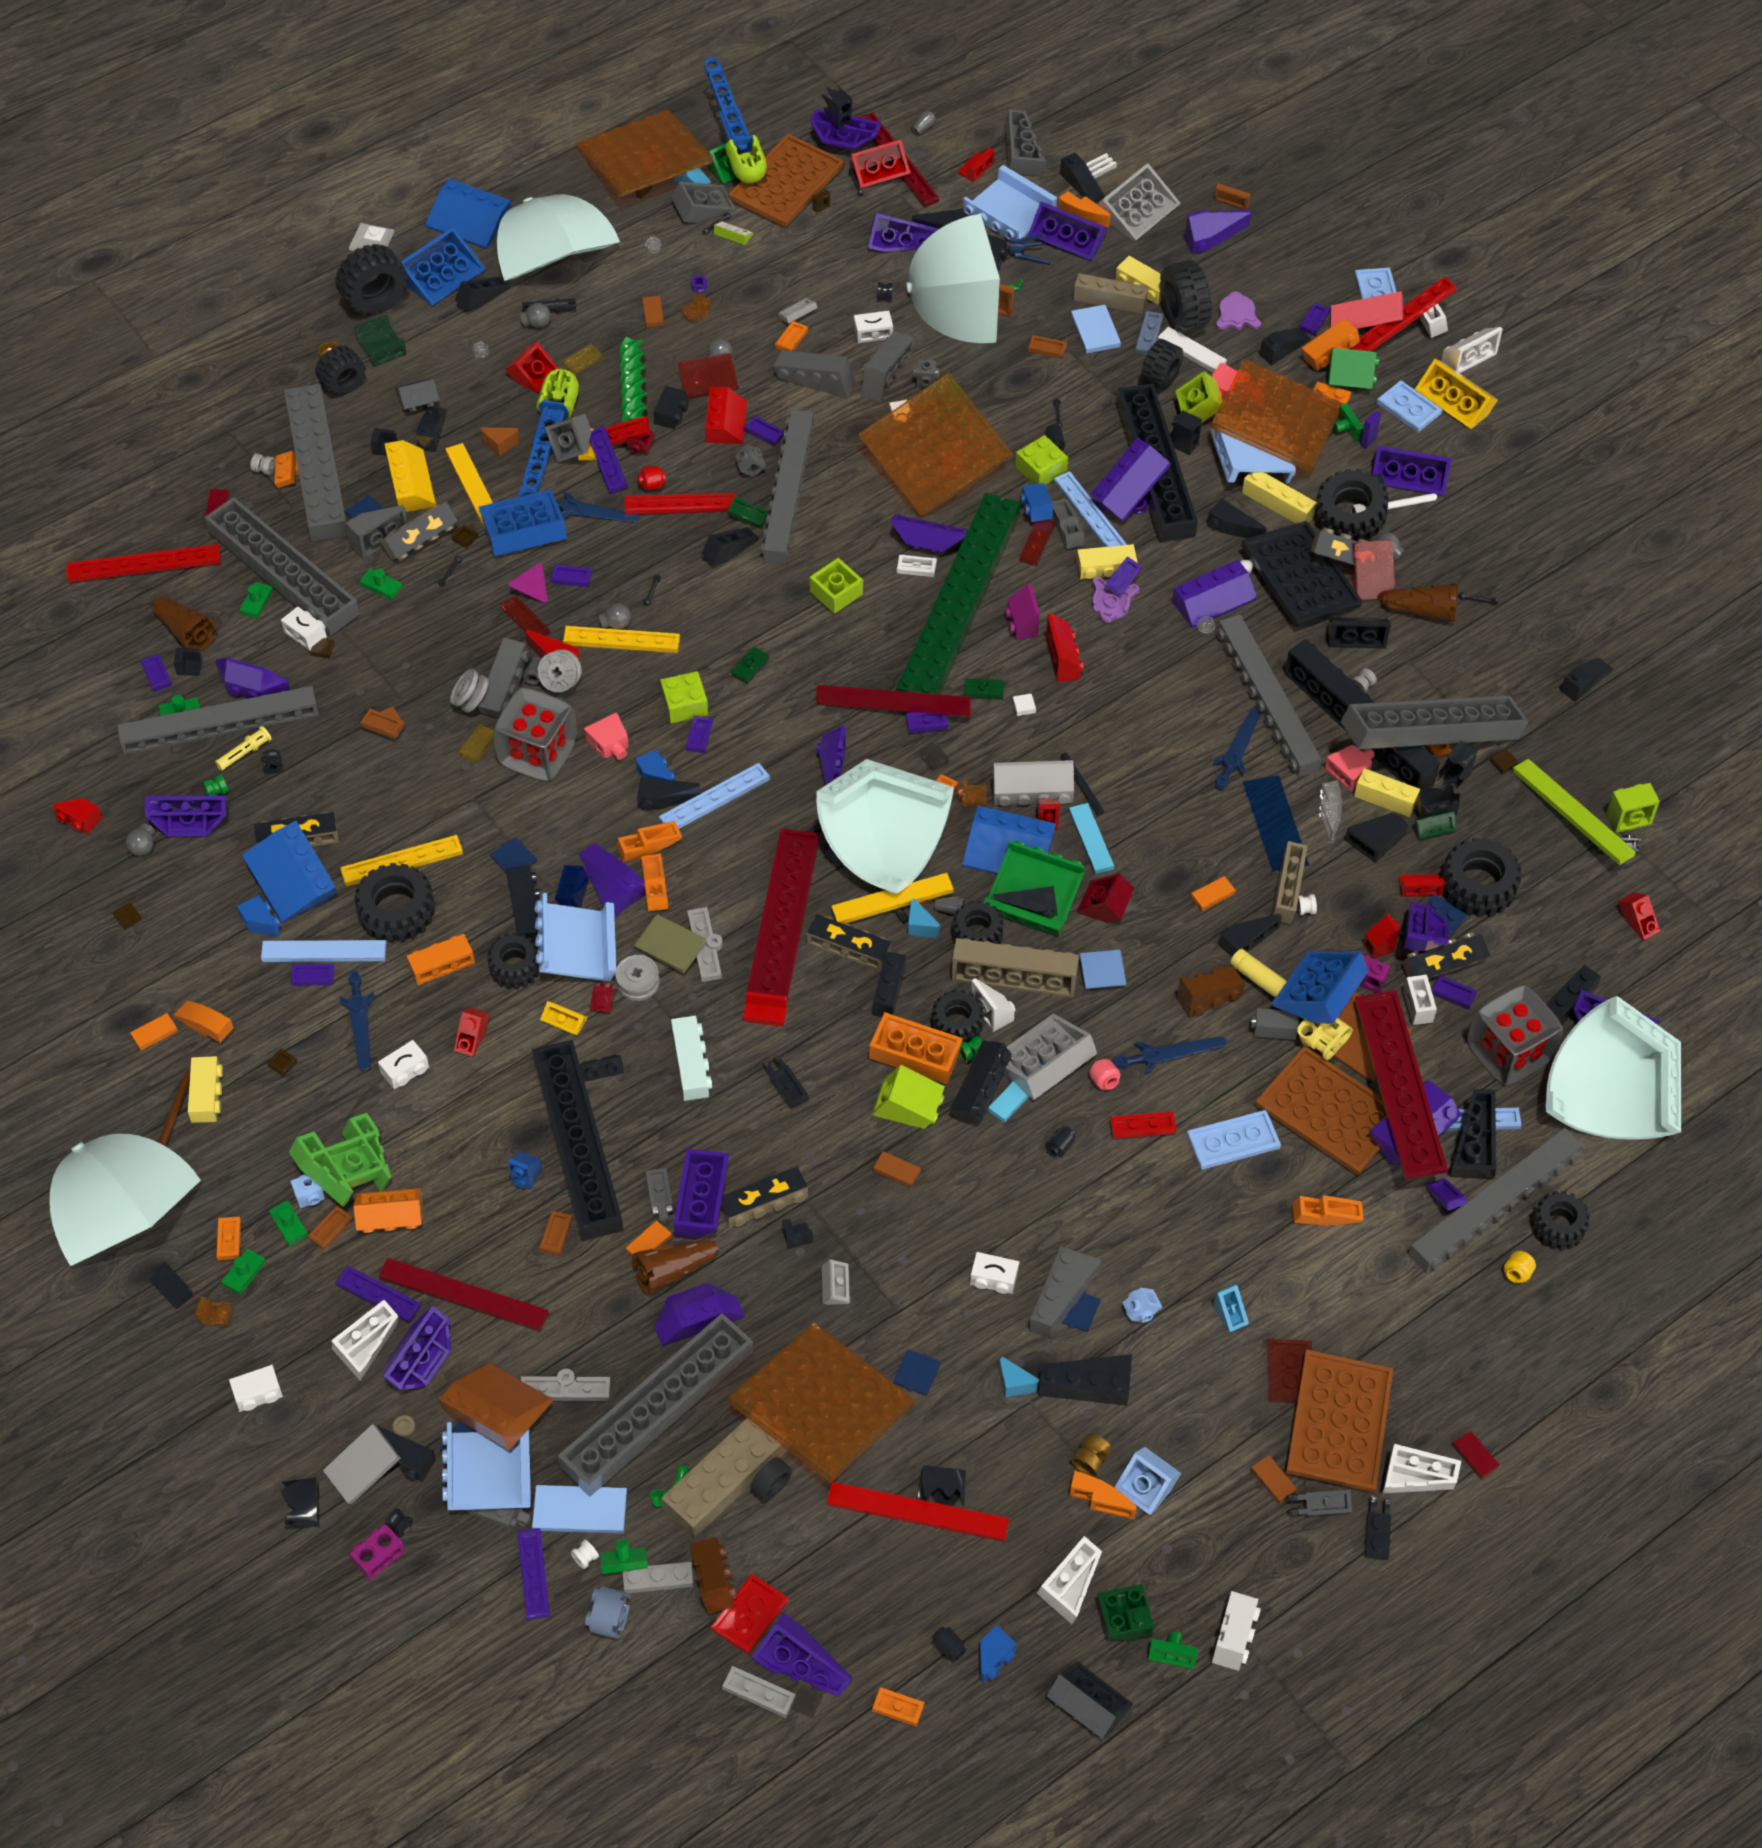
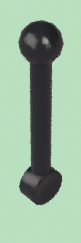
M850 168L848 173L854 180L858 190L857 194L862 196L864 191L860 188L856 179L855 169Z
M726 212L722 218L703 229V234L709 232L715 224L729 219L730 213Z
M1055 399L1053 401V405L1056 407L1057 423L1055 425H1058L1060 428H1062L1063 425L1060 422L1059 411L1061 401L1059 399Z
M456 556L454 558L455 561L451 565L447 573L444 575L443 578L438 580V585L440 587L446 585V579L451 574L457 563H460L462 561L461 556Z
M659 575L653 577L652 587L647 598L643 601L646 606L650 605L657 583L661 581Z
M1464 592L1459 593L1461 600L1466 598L1488 602L1494 606L1498 605L1497 598L1488 599L1466 595Z

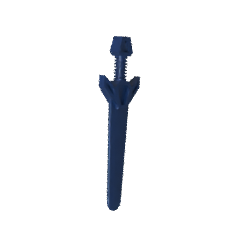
M563 492L566 500L562 503L556 501L559 509L563 511L561 513L563 519L579 515L631 523L639 521L638 514H625V511L578 502L567 492Z
M1254 708L1249 711L1227 753L1215 758L1213 766H1224L1222 774L1217 776L1216 789L1223 791L1228 786V777L1231 771L1238 770L1243 776L1245 767L1242 763V758L1260 717L1258 709Z
M350 971L348 982L352 986L353 996L349 1000L340 996V1003L350 1011L358 1066L360 1070L367 1071L371 1066L367 1008L374 1001V992L372 991L366 997L362 996L360 991L362 979L358 971Z
M1214 1037L1160 1047H1152L1146 1043L1139 1042L1135 1043V1046L1142 1051V1054L1129 1057L1122 1054L1114 1058L1113 1063L1118 1069L1126 1070L1129 1064L1143 1062L1147 1065L1144 1074L1153 1071L1157 1063L1221 1048L1226 1045V1039L1224 1037Z

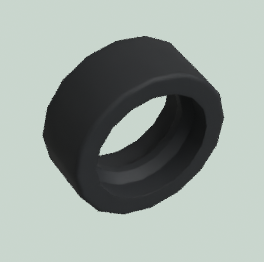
M773 1458L756 1474L750 1485L751 1490L763 1501L772 1499L789 1481L792 1475V1468L781 1458Z

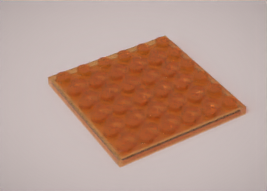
M669 110L661 111L653 116H647L642 120L630 122L628 125L614 128L609 132L600 133L595 137L576 143L577 150L619 197L713 163V156Z
M1244 359L1210 428L1308 472H1312L1333 428L1334 422L1339 415L1340 405L1344 403Z
M947 373L858 434L861 441L921 519L1013 456L1010 449L950 373Z
M815 1322L731 1394L728 1399V1403L830 1483L915 1405L916 1401Z

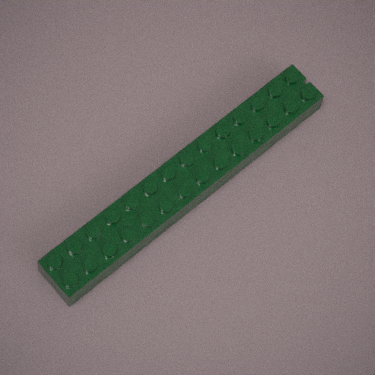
M985 492L899 680L896 691L941 694L1020 517L1021 502L1007 498L1001 500L1000 496Z

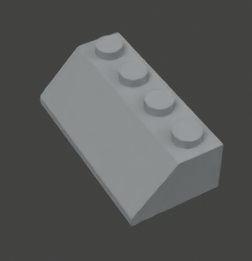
M1073 760L994 763L992 783L994 805L1038 804V799L1045 798L1058 799L1060 804L1073 803Z

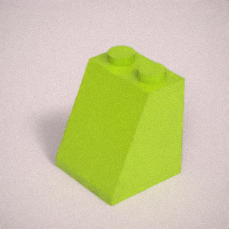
M900 1065L883 1080L872 1115L925 1129L937 1120L938 1112L936 1111L944 1099V1095H942L944 1086Z

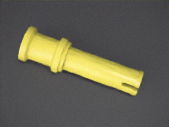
M260 726L257 732L251 736L247 735L244 742L216 760L215 764L223 771L250 751H257L259 746L265 742L272 741V738L263 726ZM238 751H241L239 754L228 760V758H230L232 755H234Z

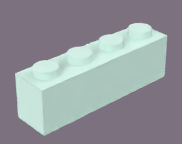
M696 1016L671 1019L684 1101L709 1097L708 1089H712L711 1076H706V1071H709L708 1059H703V1053H706L705 1042L700 1041V1036L703 1035L701 1023L697 1024Z

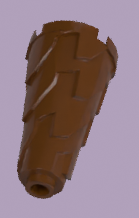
M1451 583L1431 585L1429 587H1412V589H1392L1383 595V605H1387L1386 608L1391 611L1411 613V615L1429 617L1430 619L1455 622L1458 584Z
M160 596L154 599L152 603L153 612L167 625L185 648L200 649L201 652L213 642L215 638L212 635L213 630L217 632V628L211 618L170 598L167 599L164 596Z
M710 1239L667 1245L634 1253L632 1255L633 1270H638L639 1275L635 1277L640 1288L646 1295H650L680 1280L682 1276L698 1269L699 1266L714 1260L719 1250L716 1242Z

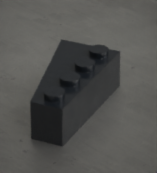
M1474 1089L1451 1177L1495 1178L1496 1092L1495 1090Z
M1132 1354L1042 1364L1039 1396L1127 1406Z

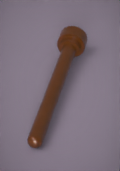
M186 1072L183 1076L158 1143L167 1147L166 1144L189 1087L190 1072Z

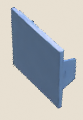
M1120 950L1080 953L1086 989L1126 985Z

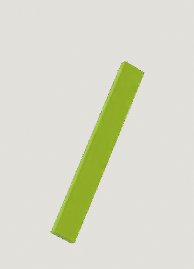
M1527 759L1513 767L1514 774L1617 864L1621 865L1635 856V851L1531 760Z

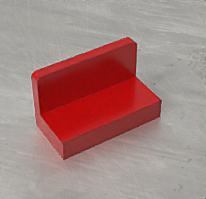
M989 147L983 154L977 152L958 170V174L975 182L994 164L995 150Z
M1407 874L1399 876L1401 897H1430L1433 894L1442 896L1445 884L1444 878H1440L1439 874Z
M746 992L743 1022L784 1027L787 1014L786 996Z

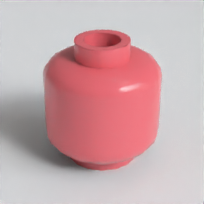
M1109 1059L1096 1061L1089 1073L1092 1081L1101 1090L1115 1088L1119 1083L1121 1075L1119 1069Z

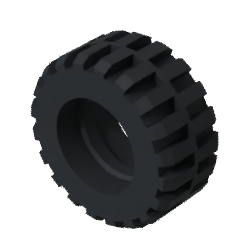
M379 244L365 245L361 249H355L354 253L348 254L346 256L347 259L341 262V267L338 268L335 283L338 292L348 306L355 312L367 315V313L376 314V312H383L385 308L393 306L392 304L395 301L397 302L400 299L399 296L403 295L405 291L404 287L407 286L408 275L406 268L390 248L384 245L379 246ZM375 275H378L373 281H371L368 284H365L370 278H372Z
M1193 260L1166 265L1160 275V294L1169 323H1171V326L1176 331L1182 333L1206 327L1211 320L1212 301L1209 284L1201 266Z
M1345 469V472L1338 471L1335 473V476L1330 475L1326 478V482L1321 484L1320 490L1317 493L1316 514L1318 523L1321 524L1322 529L1334 530V535L1340 536L1343 533L1352 536L1351 540L1353 541L1365 540L1366 537L1371 538L1375 536V532L1378 533L1387 520L1389 497L1386 487L1383 483H1380V479L1377 476L1372 477V473L1367 471L1364 473L1361 469H1356V471ZM1346 498H1358L1366 502L1369 507L1359 513H1346L1340 510L1336 504Z
M1473 838L1472 841H1469V839L1462 841L1461 845H1455L1446 857L1441 874L1445 884L1443 893L1445 896H1448L1447 900L1451 904L1454 903L1456 905L1455 908L1460 911L1462 909L1465 910L1466 914L1472 915L1474 913L1477 916L1488 914V916L1495 915L1496 911L1501 913L1513 903L1522 876L1521 865L1517 862L1518 859L1515 854H1511V850L1506 846H1501V843L1498 841L1491 842L1487 838H1484V840ZM1472 869L1484 870L1492 874L1498 882L1491 885L1477 884L1471 881L1464 872Z
M390 863V866L381 865L379 869H373L368 872V876H364L360 880L361 884L357 885L354 901L358 919L362 928L369 935H375L376 939H387V942H394V940H399V942L406 941V938L410 937L412 939L417 936L416 933H422L426 929L425 925H430L435 912L432 887L423 872H419L417 868L413 866L409 868L407 864L402 863L401 865H396V863ZM400 894L412 898V901L406 907L396 911H387L378 907V904L383 899L391 895Z

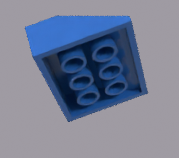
M449 178L438 194L425 227L440 233H444L454 227L465 242L487 249L498 235L500 222L505 213L511 209V201Z
M454 227L401 261L408 275L407 287L430 306L435 305L457 290L461 282L470 281L486 270Z
M551 489L479 506V512L494 556L505 555L506 553L522 551L527 548L567 539L565 522Z
M978 806L962 867L997 875L1008 850L1009 840L1023 842L1030 848H1041L1045 853L1050 854L1055 838L1056 824Z
M297 821L278 829L242 855L282 923L336 896V886Z
M1308 951L1273 1000L1272 1005L1314 1023L1333 1024L1369 972L1361 952Z

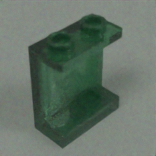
M387 315L354 327L356 340L373 367L407 355L405 342L402 338H398L390 325Z

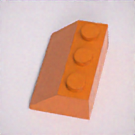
M422 1189L357 1193L354 1202L356 1231L362 1230V1232L368 1233L381 1228L385 1231L395 1230L396 1227L405 1226L406 1229L417 1228L418 1225H422Z

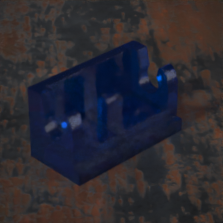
M564 865L555 895V900L560 905L567 906L568 904L572 907L581 908L589 882L584 866Z

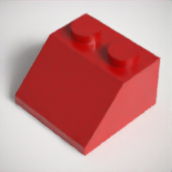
M535 342L526 346L505 369L516 383L538 393L546 376L559 368L541 345Z

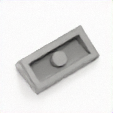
M829 1259L822 1265L823 1304L850 1303L849 1269L847 1263Z

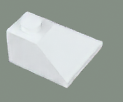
M360 223L349 246V250L354 251L357 248H363L365 245L372 246V244L388 246L394 234V229Z
M976 978L973 979L971 993L983 1005L984 1021L994 1032L1013 1022L1015 1012L1013 1003L1007 1001L1001 993Z

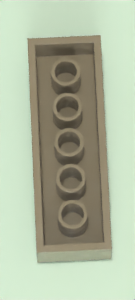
M956 938L952 963V981L972 984V980L976 978L987 986L1074 998L1079 955L1070 952L1061 953L1048 949L1039 950L1031 947H1017L1010 944L1002 945L989 941L980 942L967 938Z
M757 1408L661 1498L663 1510L695 1538L751 1485L756 1474L767 1462L776 1457L780 1458L791 1448L790 1436L763 1411Z

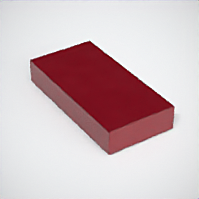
M210 489L205 517L229 500V490Z
M1471 1431L1453 1442L1452 1446L1481 1480L1499 1468L1500 1464Z

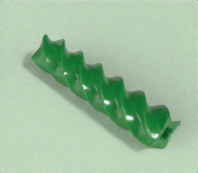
M625 337L620 347L622 423L643 417L642 413L648 408L642 402L643 397L647 395V392L641 388L643 383L647 381L641 375L642 370L646 368L640 361L646 354L640 349V345L644 342L642 339L632 340Z

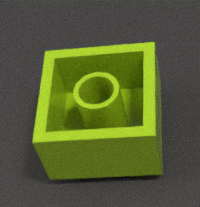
M1205 371L1175 391L1181 412L1184 410L1201 418L1202 423L1225 408L1217 380Z
M1045 435L1016 452L1015 467L1033 484L1044 483L1046 485L1053 481L1055 477L1067 472L1068 456Z
M839 558L809 577L810 592L834 614L863 595V579Z
M698 671L660 679L661 694L670 723L693 719L694 716L703 717L708 715V701Z
M1651 783L1637 784L1634 787L1621 788L1613 792L1606 817L1615 833L1652 825L1660 801Z

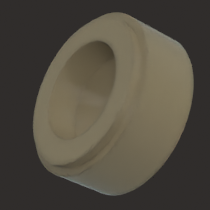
M399 1416L393 1422V1431L395 1434L408 1439L416 1431L415 1422L410 1416Z

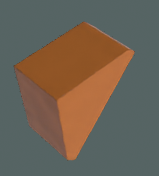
M481 427L483 443L499 457L520 442L518 428Z

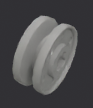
M555 650L545 655L538 666V677L542 685L553 692H563L575 686L582 674L578 658L567 650Z
M474 669L467 670L455 684L450 702L454 706L461 705V709L466 713L471 712L483 699L488 687V678L484 675L478 676V672Z
M645 955L628 956L616 968L615 977L618 990L623 997L629 1000L641 1001L648 999L659 988L660 978L657 965L651 958Z

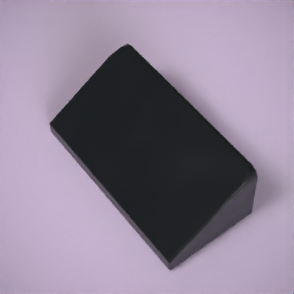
M163 1262L149 1279L175 1309H178L193 1297L190 1287L166 1262Z

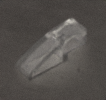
M1338 780L1322 783L1320 793L1322 800L1318 812L1330 844L1335 842L1342 814V797Z

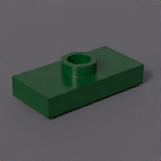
M734 497L727 511L728 515L760 529L769 513L768 510L737 497Z
M753 646L731 671V676L748 684L769 660V654Z
M965 678V696L979 699H1003L1004 680Z
M1454 811L1414 819L1417 839L1419 840L1457 831Z

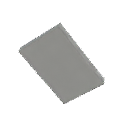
M372 1424L323 1471L346 1502L352 1504L401 1457L377 1426Z

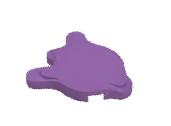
M1234 291L1221 301L1219 307L1221 317L1216 323L1218 330H1224L1229 327L1241 330L1242 325H1247L1253 330L1261 328V321L1255 316L1254 303L1248 297Z
M1095 577L1092 580V585L1095 589L1092 607L1095 613L1105 623H1110L1115 619L1123 617L1130 608L1131 599L1139 593V586L1136 584L1129 585L1121 597H1118L1104 587L1107 583L1100 577Z

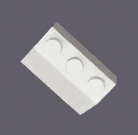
M1501 327L1486 328L1466 339L1460 340L1453 346H1448L1443 351L1442 361L1459 373L1497 354L1503 329Z

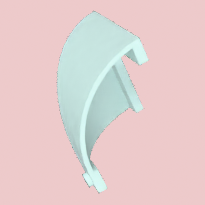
M560 194L538 198L530 197L523 200L522 204L508 210L499 225L497 250L504 281H507L569 255L607 248L620 241L610 222L596 207L578 197Z
M981 214L953 221L937 230L923 242L911 261L909 282L906 283L907 293H910L914 307L920 317L936 331L960 341L995 343L997 338L1000 278Z
M866 759L817 791L818 817L827 842L836 856L849 870L864 881L885 889L889 893H899L918 877L930 860L945 827L954 787Z
M1618 996L1606 1000L1586 1014L1574 1026L1560 1046L1548 1077L1546 1112L1571 1128L1605 1138L1639 1140L1680 1133L1681 1042Z
M111 1134L96 1138L85 1144L79 1142L71 1148L72 1152L57 1167L50 1188L52 1224L65 1258L70 1266L152 1227L201 1181L200 1178L175 1152L156 1141L142 1136Z

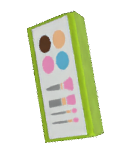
M723 221L714 225V235L745 246L753 236V232Z

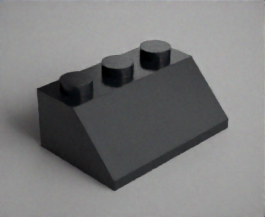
M1330 617L1327 628L1328 647L1386 649L1391 621L1383 618Z
M1078 1661L1058 1675L1046 1695L1055 1706L1063 1708L1071 1715L1072 1719L1082 1723L1089 1728L1093 1735L1102 1739L1115 1729L1133 1706L1131 1701Z

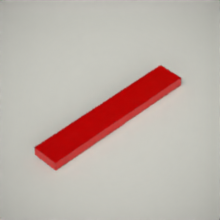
M736 493L624 496L625 514L727 512L734 497H736Z

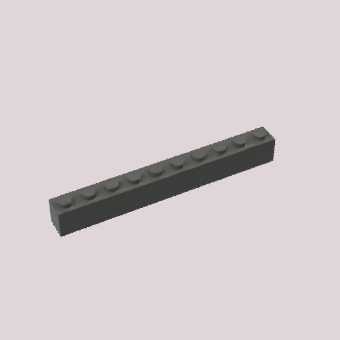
M792 409L791 416H787L786 428L788 430L784 431L783 441H785V444L781 445L782 458L778 460V469L780 470L775 474V483L777 485L773 486L772 489L774 500H770L769 511H771V514H767L766 520L768 529H764L763 539L765 543H761L760 553L764 554V562L787 563L814 426V412Z
M1237 615L1220 620L1216 631L1217 637L1224 643L1225 651L1227 654H1230L1235 669L1239 670L1243 683H1246L1250 696L1254 697L1258 711L1264 715L1265 723L1271 728L1274 740L1280 744L1283 756L1287 757L1290 769L1295 771L1298 778L1320 771L1322 761L1320 755L1242 616Z
M313 686L126 722L117 726L120 744L124 755L255 729L260 726L265 727L319 716Z
M1564 1128L1413 1243L1408 1255L1425 1273L1432 1268L1436 1270L1442 1265L1445 1258L1453 1257L1462 1245H1469L1475 1238V1235L1478 1233L1483 1234L1493 1221H1500L1505 1216L1506 1211L1509 1209L1514 1210L1523 1198H1530L1535 1193L1536 1188L1540 1185L1544 1187L1549 1183L1553 1175L1561 1174L1566 1169V1165L1570 1162L1573 1164L1581 1157L1580 1152L1583 1144Z

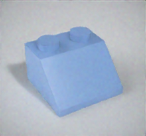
M1144 1447L1135 1452L1114 1488L1128 1497L1147 1514L1151 1515L1170 1493L1181 1473Z

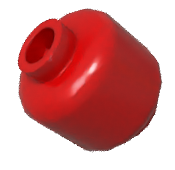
M644 466L641 472L637 474L638 484L642 485L644 490L661 489L662 485L665 484V472L659 466Z

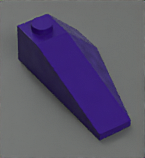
M1203 210L1188 214L1184 240L1192 254L1210 250L1249 226L1251 211L1232 210L1231 212L1224 213L1223 210H1217L1216 213H1210L1209 210Z
M874 213L868 248L882 252L919 249L923 242L939 229Z
M841 726L822 735L821 743L817 744L816 754L820 755L824 786L841 776L846 752V726Z
M594 843L579 853L584 867L591 878L592 885L599 896L601 905L604 907L606 902L614 903V917L645 896L644 881L630 867L598 844Z
M784 1612L751 1657L770 1672L776 1674L780 1672L791 1676L792 1680H802L812 1684L814 1688L836 1696L841 1695L853 1678L800 1624Z

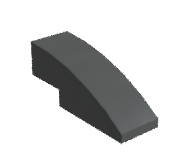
M1067 498L1052 501L1053 519L1066 549L1085 545L1084 532L1078 523V516Z

